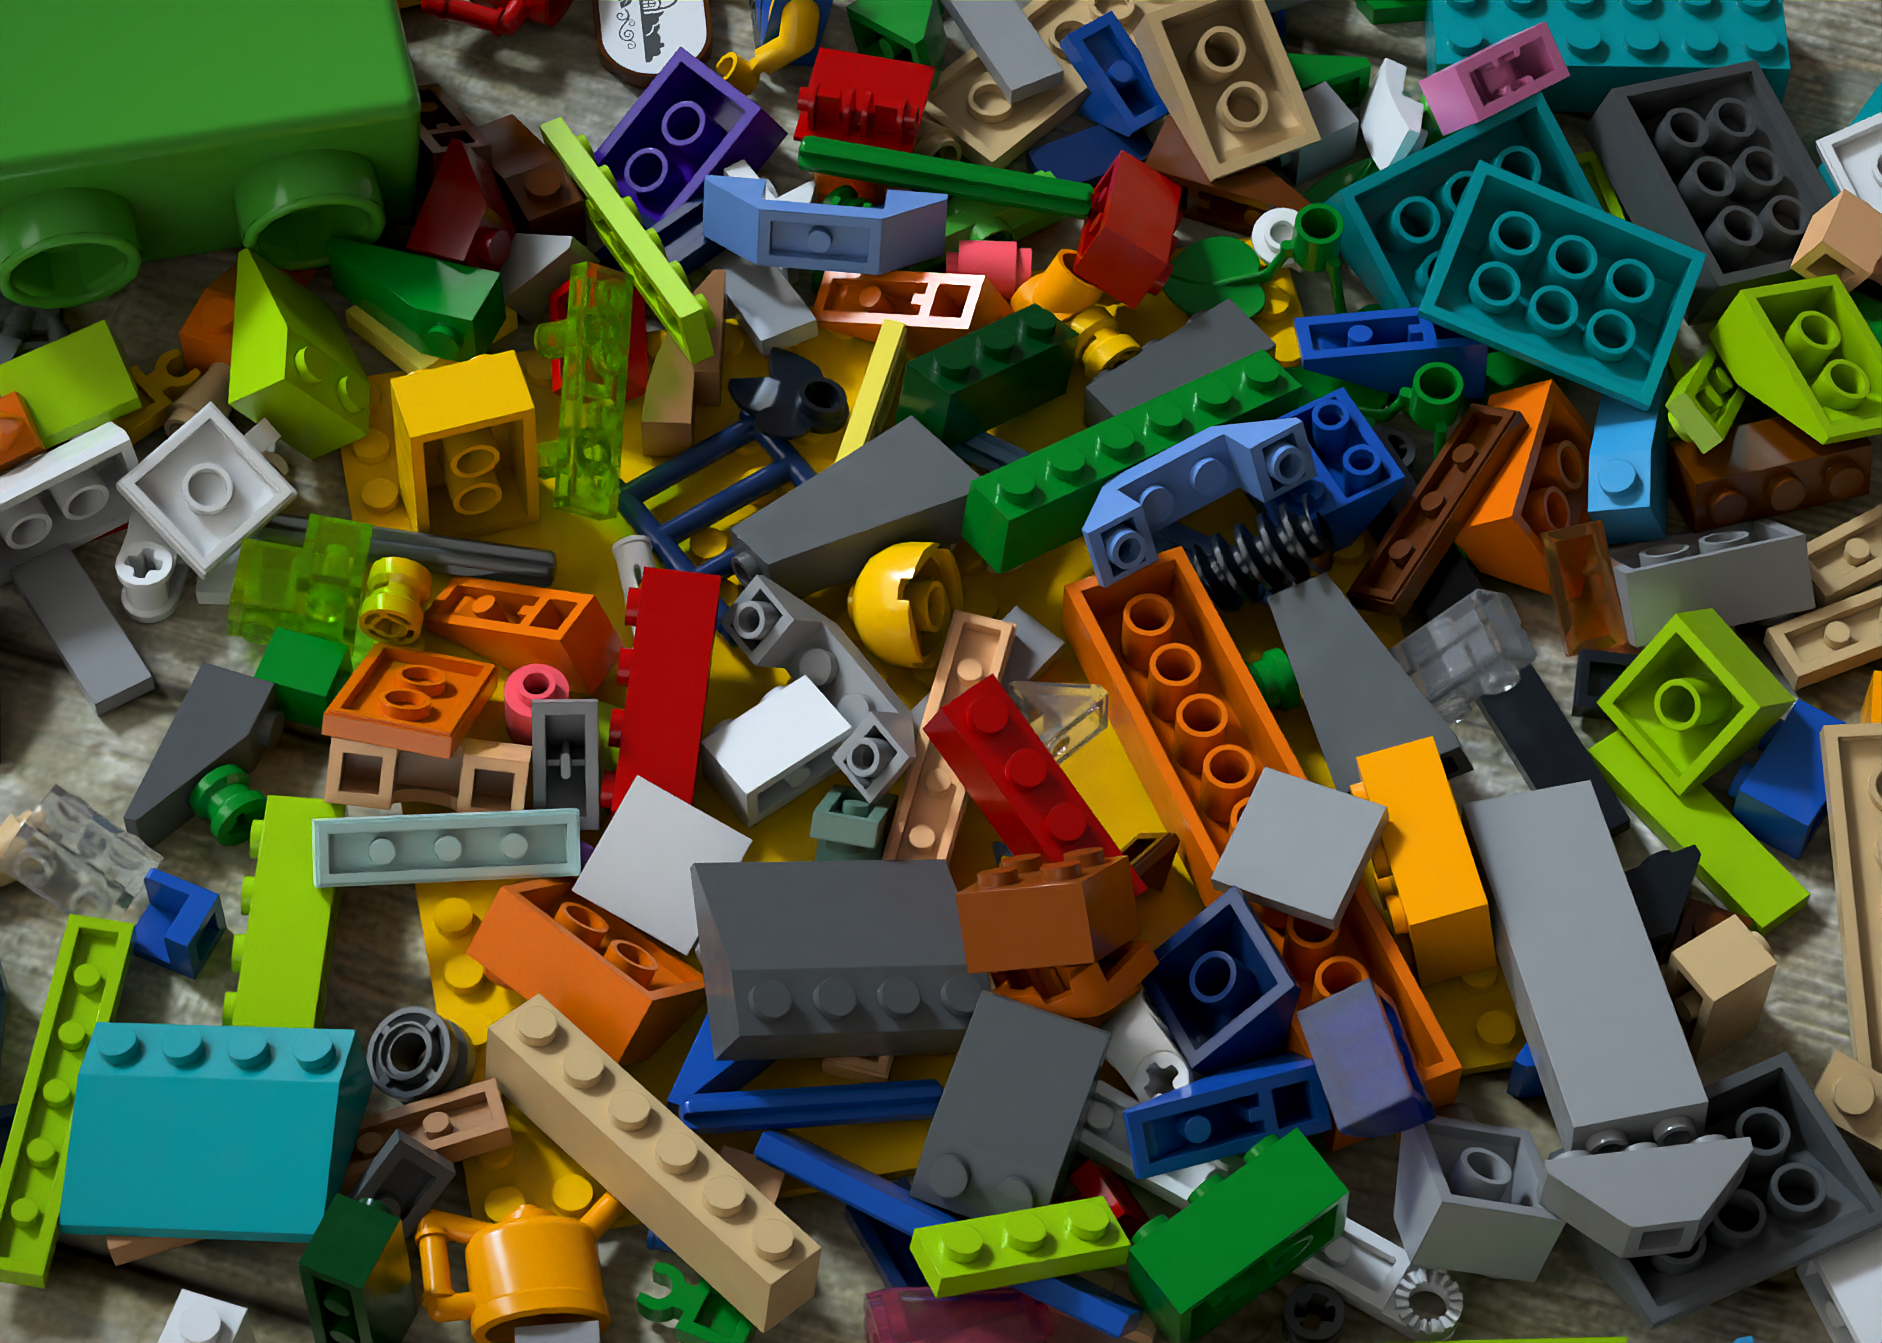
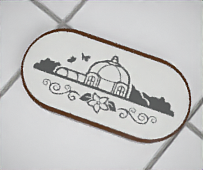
M592 0L599 60L610 74H612L613 70L616 74L623 76L624 83L646 89L680 46L704 64L711 57L713 36L709 0Z

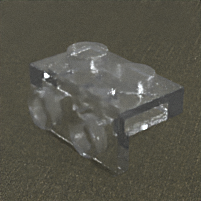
M55 784L21 826L0 859V869L68 915L75 914L120 921L145 887L144 878L150 868L158 869L164 857L148 847L139 837L126 832L92 809L85 800L70 794Z

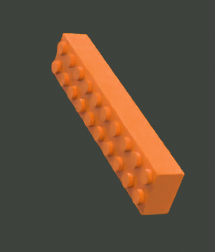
M1181 545L1158 553L1159 560L1106 588L1098 584L1096 575L1064 585L1062 630L1167 832L1176 833L1180 839L1177 853L1207 908L1224 894V892L1214 889L1210 878L1264 767L1307 780ZM1361 879L1336 931L1248 901L1301 988L1281 1054L1293 1051L1320 1063L1332 1123V1130L1324 1131L1322 1134L1332 1152L1402 1126V1121L1407 1111L1432 1115L1455 1105L1462 1066Z

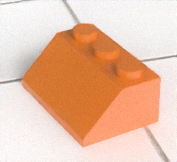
M1553 379L1489 396L1487 406L1520 411L1529 427L1455 538L1454 543L1464 551L1481 573L1568 600L1576 598L1596 528L1588 513L1589 454L1594 432Z
M547 877L501 886L465 953L484 966L483 972L485 976L498 986L515 990L527 1000L540 993L620 1066L648 1059L707 1000L704 975L651 935L573 892L572 888L577 881L574 877Z

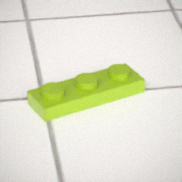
M1708 340L1696 349L1665 406L1669 410L1668 419L1675 432L1688 443L1693 441L1701 452L1705 454L1724 440L1748 392L1736 384L1712 341Z
M1104 1196L916 1228L914 1229L909 1249L937 1299L1125 1265L1131 1243Z

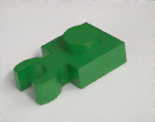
M655 1263L652 1269L653 1282L669 1288L671 1292L668 1296L660 1299L640 1292L637 1297V1309L644 1318L653 1322L678 1320L675 1327L676 1340L682 1343H751L758 1328L706 1280L701 1277L697 1287L685 1282L683 1274L675 1266L668 1263Z

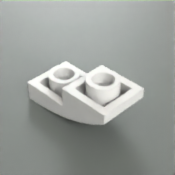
M1388 58L1384 59L1360 103V124L1363 137L1374 162L1380 170L1422 150L1428 135V131L1421 128L1424 104L1410 99V92L1404 90L1407 67Z

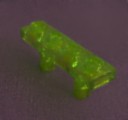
M586 261L571 265L567 318L539 324L534 334V345L542 357H550L551 360L564 357L558 439L537 442L538 478H541V480L555 478L554 509L602 521L617 518L634 276Z

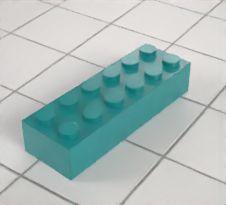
M1427 0L1424 30L1427 77L1511 35L1546 21L1571 75L1541 90L1552 112H1596L1613 88L1751 60H1757L1782 105L1791 70L1783 0Z

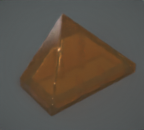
M1602 519L1538 533L1565 656L1578 655V651L1582 649L1602 650L1629 644Z

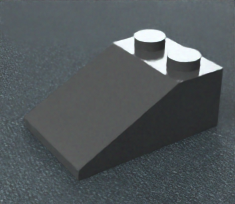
M987 990L981 991L928 1130L909 1196L970 1218L1061 1203L1112 1032Z

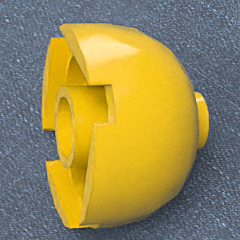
M906 542L893 544L869 559L858 576L856 584L849 590L847 598L849 618L854 622L857 633L865 647L872 655L886 664L913 669L937 670L948 634L951 612H954V610L962 611L963 607L961 575L955 557L949 549H937L940 543Z

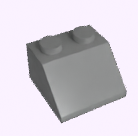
M1407 1111L1402 1121L1393 1218L1410 1264L1422 1265L1433 1270L1448 1269L1480 1274L1492 1279L1506 1278L1535 1282L1566 1222L1538 1203L1536 1190L1543 1169V1163L1530 1131Z

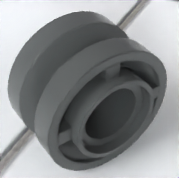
M411 1006L393 1012L378 1025L370 1039L366 1060L374 1085L384 1094L407 1105L469 1086L475 1071L476 1053L470 1036L462 1027L430 1009ZM426 1050L423 1062L416 1068L420 1055Z

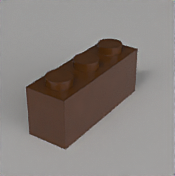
M1783 416L1731 427L1724 440L1705 454L1701 452L1693 441L1690 443L1683 439L1668 441L1667 492L1694 534L1869 494L1872 443L1867 437L1823 445Z

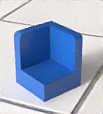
M150 868L144 878L150 904L135 926L137 938L132 954L195 980L227 929L220 895L156 868Z

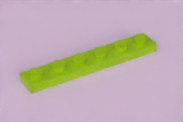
M562 117L539 125L544 144L559 158L584 199L586 220L689 362L694 365L715 356L709 330L715 328L716 323L706 298L701 293L695 296L692 295L689 281L682 266L677 260L670 263L667 261L664 246L653 228L644 230L641 216L634 201L630 196L620 197L615 178L607 165L597 166L594 152L584 134L575 136Z
M69 914L0 1168V1282L43 1289L46 1287L60 1233L58 1221L78 1073L96 1023L115 1022L137 938L135 923Z

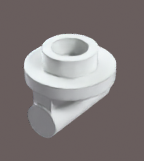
M1276 208L1267 211L1256 221L1250 240L1256 255L1264 263L1269 265L1280 251L1282 241L1292 240L1297 211L1289 208ZM1288 258L1281 267H1291L1299 273L1303 271L1293 258Z

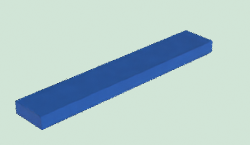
M786 1129L763 1132L753 1153L757 1156V1160L911 1237L916 1228L966 1220L944 1208L910 1197V1191ZM1077 1274L1009 1285L1115 1339L1135 1331L1145 1308Z

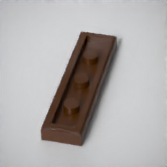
M1474 403L1470 405L1346 593L1350 602L1357 609L1398 618L1405 617L1529 427L1520 411Z

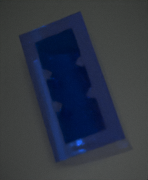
M1367 978L1296 1012L1339 1132L1352 1137H1380L1403 1132L1437 1118L1395 1002L1373 980Z

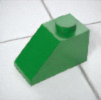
M856 0L846 6L859 54L936 66L930 91L937 87L947 44V37L941 18L944 14L941 0Z

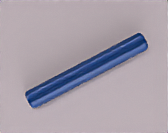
M935 1079L688 1094L680 1099L678 1116L696 1135L927 1120L934 1117L943 1093V1087Z

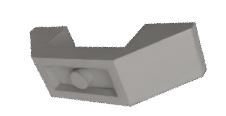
M756 575L719 620L720 624L755 666L784 668L794 681L806 675L852 726L851 735L831 758L869 804H877L916 759L912 712L837 623L766 576Z

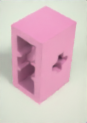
M1546 21L1511 35L1418 81L1444 136L1480 122L1571 75Z

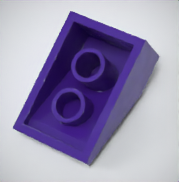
M680 46L594 155L598 167L603 165L609 167L617 183L620 197L630 196L639 214L644 213L657 223L701 192H704V179L706 175L724 176L723 169L743 159L757 174L788 133L759 105Z

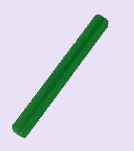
M811 135L804 137L798 152V167L808 172L928 193L948 194L951 197L1077 219L1088 218L1093 205V186L1081 182Z

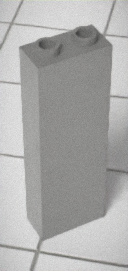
M1591 780L1462 804L1461 823L1488 902L1494 947L1564 1151L1585 1150L1595 1155L1621 1152L1628 1146L1643 1142L1656 1143L1660 1147L1689 1144L1693 1140L1704 1136L1709 1101Z

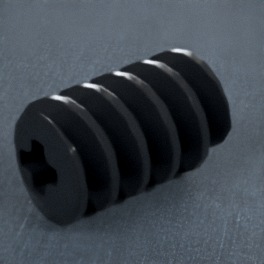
M1311 493L1302 495L1304 514L1298 516L1288 503L1280 504L1281 524L1275 526L1265 513L1256 515L1258 534L1255 536L1249 532L1243 523L1235 524L1233 526L1235 545L1230 546L1220 533L1212 534L1211 545L1213 554L1210 556L1199 545L1193 544V560L1200 581L1211 600L1222 611L1228 614L1239 611L1243 605V600L1250 604L1258 603L1263 600L1266 590L1273 594L1284 590L1288 579L1295 584L1302 583L1311 575V569L1318 574L1331 571L1334 564L1335 540L1321 506Z

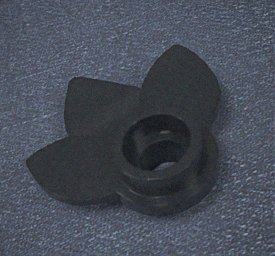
M772 347L768 360L769 377L729 379L728 390L732 399L740 409L756 416L753 429L767 437L778 440H794L803 437L809 432L831 434L839 431L846 424L849 406L844 389L835 381L823 377L820 368L813 362L788 350Z

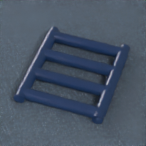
M741 410L739 421L628 483H625L621 478L610 481L605 486L604 493L637 535H644L650 538L652 554L665 569L720 575L722 582L735 575L731 566V559L735 557L733 547L696 567L678 544L791 481L795 487H798L817 475V473L789 440L773 439L756 432L753 429L756 416ZM754 440L760 444L774 461L662 525L643 503ZM720 597L716 632L725 639L731 648L739 647L719 622L729 609V606Z

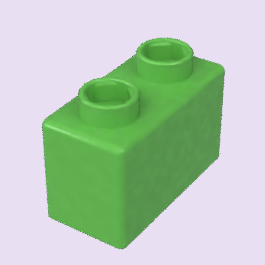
M0 0V292L2 295L22 306L42 309L77 307L100 301L122 290L138 275L143 262L243 247L244 249L248 247L278 269L289 271L318 269L330 265L327 242L331 236L372 245L380 238L386 224L408 220L413 215L417 203L421 100L398 1Z

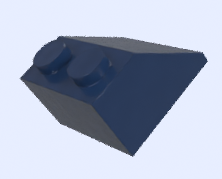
M1233 885L1154 950L1159 964L1141 981L1190 1068L1205 1077L1229 1067L1268 1058L1280 1053L1283 1050L1301 992L1299 984L1243 892Z

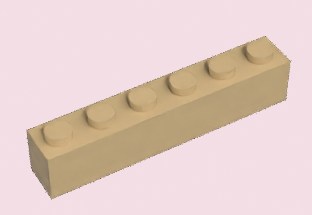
M540 993L488 1027L485 1078L487 1080L495 1078L498 1090L763 1334L814 1297L822 1247Z

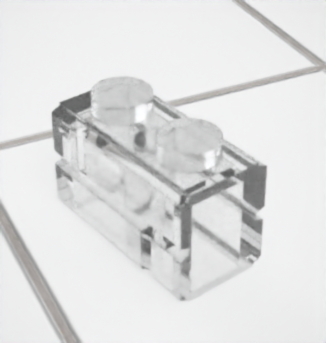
M1476 589L1388 650L1448 726L1467 718L1472 713L1470 703L1482 695L1498 694L1515 686L1521 679L1518 671L1536 660L1537 657L1527 632L1520 626L1522 622L1511 598L1505 593Z

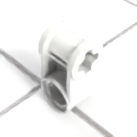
M133 508L127 534L115 564L119 581L124 585L121 602L125 613L132 620L140 623H156L165 620L174 613L191 567Z
M1140 989L1098 1027L1112 1032L1105 1059L1121 1074L1141 1103L1205 1077L1190 1068L1145 989Z

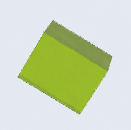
M105 319L0 364L1 397L14 391L23 395L45 449L143 407L126 351Z

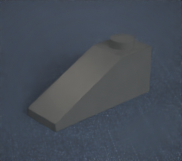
M202 662L123 817L132 852L142 855L146 854L196 815L190 808L189 798L196 784L205 775L227 764H237L249 775L256 769L266 747L274 748L283 731L285 715L283 711L279 710L274 683Z

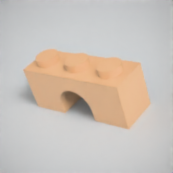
M1844 189L1812 216L1790 268L1805 279L1837 274L1848 293L1867 278L1876 281L1882 286V214L1866 201Z
M331 737L324 802L390 810L393 804L399 802H423L445 806L455 810L457 813L525 810L532 746L464 738L449 760Z

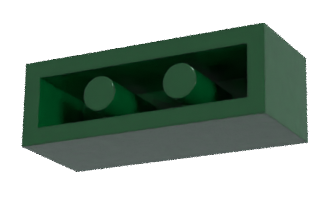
M1034 303L910 360L906 364L895 423L898 424L912 415L951 449L1066 393L1079 333L1056 318L1052 312Z
M336 1193L297 1263L315 1343H402L418 1310L401 1218L397 1217L396 1213L387 1205L375 1199L361 1198L357 1201Z

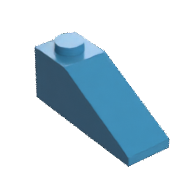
M1666 368L1663 371L1653 401L1647 412L1605 394L1601 395L1589 454L1588 513L1605 545L1666 540L1668 409L1665 404L1668 401L1669 373Z

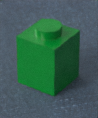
M277 626L254 677L275 684L279 710L284 712L286 720L322 729L324 712L354 673L349 645Z

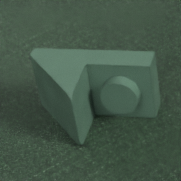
M834 784L813 811L810 837L818 839L815 861L882 860L897 807L898 795L886 793L877 804H869L856 787Z

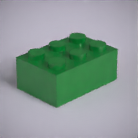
M1298 1127L1281 1139L1276 1134L1265 1137L1246 1153L1243 1161L1246 1163L1244 1166L1226 1179L1221 1174L1208 1178L1189 1195L1187 1200L1190 1205L1169 1220L1164 1214L1151 1219L1132 1237L1131 1241L1134 1245L1129 1248L1128 1290L1141 1307L1145 1308L1144 1311L1169 1343L1197 1342L1344 1234L1350 1191Z

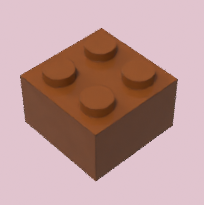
M1093 847L1064 853V861L1042 864L1041 854H1023L1002 859V867L977 873L978 882L955 894L968 974L1096 963L1140 935L1128 855L1105 857L1103 848Z

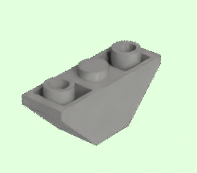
M1713 1134L1699 1137L1689 1144L1660 1147L1652 1142H1643L1628 1146L1621 1152L1592 1155L1585 1150L1568 1151L1556 1156L1554 1159L1544 1161L1536 1190L1538 1203L1621 1259L1690 1251L1742 1182L1753 1152V1145L1750 1137L1728 1139L1723 1135Z

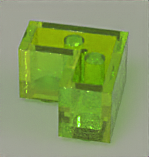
M310 513L303 548L243 538L229 601L227 635L241 637L254 644L265 645L269 644L278 626L349 645L350 655L353 657L359 626L358 618L365 595L374 525Z

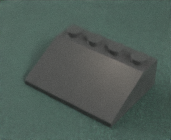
M1757 60L1610 90L1584 127L1583 132L1633 224L1707 254L1684 315V320L1688 326L1720 319L1740 290L1805 279L1790 268L1812 216L1829 203L1833 197Z
M945 859L693 863L690 867L714 1061L958 1053L981 991L987 990L991 992L988 972L968 974L955 895L958 891Z
M1787 1051L1704 1087L1709 1101L1704 1136L1717 1134L1723 1135L1728 1139L1750 1137L1753 1152L1742 1182L1690 1251L1621 1259L1568 1223L1563 1228L1564 1233L1576 1251L1650 1330L1882 1228L1881 1196ZM1564 1148L1549 1153L1548 1160L1565 1153Z

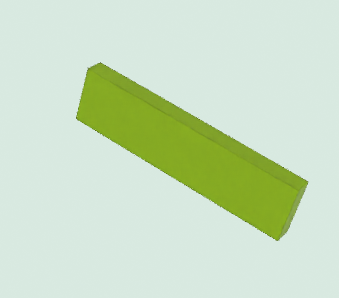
M1620 729L1587 750L1609 787L1672 852L1694 844L1697 846L1701 853V858L1696 876L1731 912L1753 919L1750 931H1755L1765 936L1807 906L1811 894L1702 784L1686 795L1679 796Z

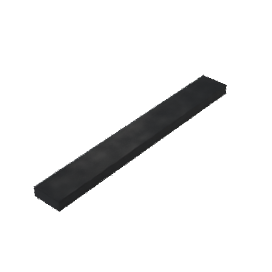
M1380 425L1372 429L1405 475V484L1367 526V530L1377 546L1418 486ZM1453 542L1414 601L1417 610L1530 790L1591 780L1611 838L1629 830L1630 818Z

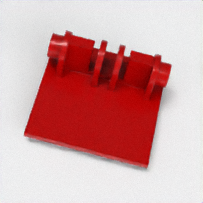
M820 47L808 87L801 86L799 91L797 110L801 112L793 140L802 142L805 136L811 135L913 153L936 66Z

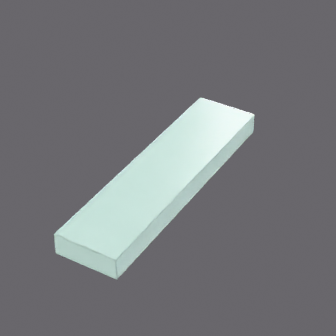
M559 808L312 819L313 885L316 888L580 876L579 809Z

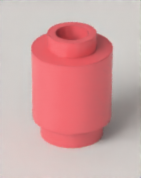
M959 240V252L947 251L946 273L986 275L1007 302H1010L1018 288L1031 278L1032 248H1017V242Z
M530 664L517 669L507 679L504 687L506 730L510 739L515 744L532 746V700L570 699L568 681L556 668L545 664Z

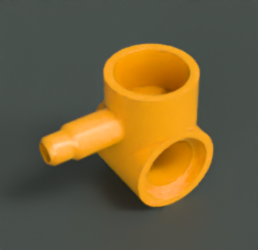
M1062 249L1057 253L1045 272L1035 275L1018 288L1010 301V306L1017 312L1036 303L1043 309L1052 312L1056 318L1068 325L1079 313L1095 306L1109 307L1111 305H1119L1122 302L1073 273L1077 251Z

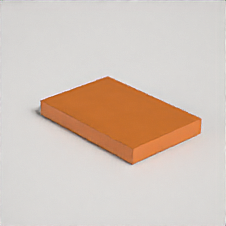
M375 643L324 712L321 734L450 760L495 692L498 684L499 667L495 664L387 643Z

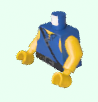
M749 0L755 57L747 61L736 53L729 52L718 61L716 70L724 75V80L747 96L756 88L762 72L771 75L786 65L813 67L833 0Z

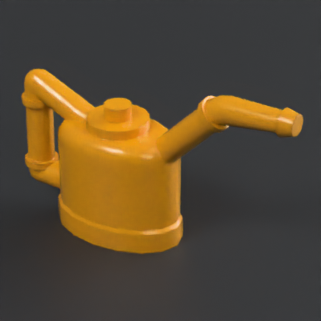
M607 1190L580 1221L570 1217L557 1216L551 1210L539 1208L533 1204L521 1205L515 1208L512 1213L507 1214L495 1224L434 1208L429 1209L418 1223L417 1233L414 1236L416 1246L420 1250L424 1285V1294L421 1297L422 1305L426 1308L430 1319L435 1322L470 1320L472 1338L476 1343H515L514 1327L598 1320L600 1334H602L610 1326L611 1317L609 1304L604 1294L597 1242L627 1208ZM449 1241L467 1245L465 1248L469 1292L456 1293L452 1289L447 1249Z

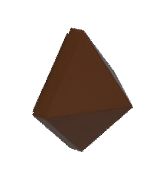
M1170 832L1139 833L1121 849V852L1124 856L1128 855L1129 863L1148 890L1162 892L1180 839L1176 833Z

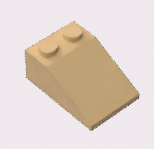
M1183 0L1145 14L1134 30L1133 36L1153 85L1210 182L1311 146L1322 140L1265 0Z

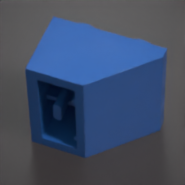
M1344 387L1277 418L1296 417L1303 421L1318 476L1267 503L1260 501L1243 490L1257 513H1265L1275 526L1281 524L1280 504L1288 503L1295 513L1301 516L1304 514L1302 495L1311 493L1321 506L1335 540L1334 553L1352 545L1405 484V475Z

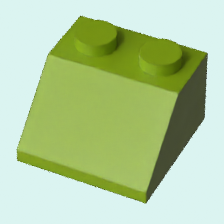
M1708 608L1676 613L1596 703L1679 796H1683L1755 746L1796 700L1715 610Z

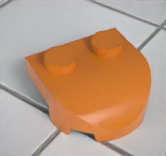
M1130 940L1096 963L991 972V977L996 986V989L992 990V992L1070 1019L1089 1018L1106 1013L1119 1003L1132 997L1138 991L1140 982L1159 964V961L1149 941Z

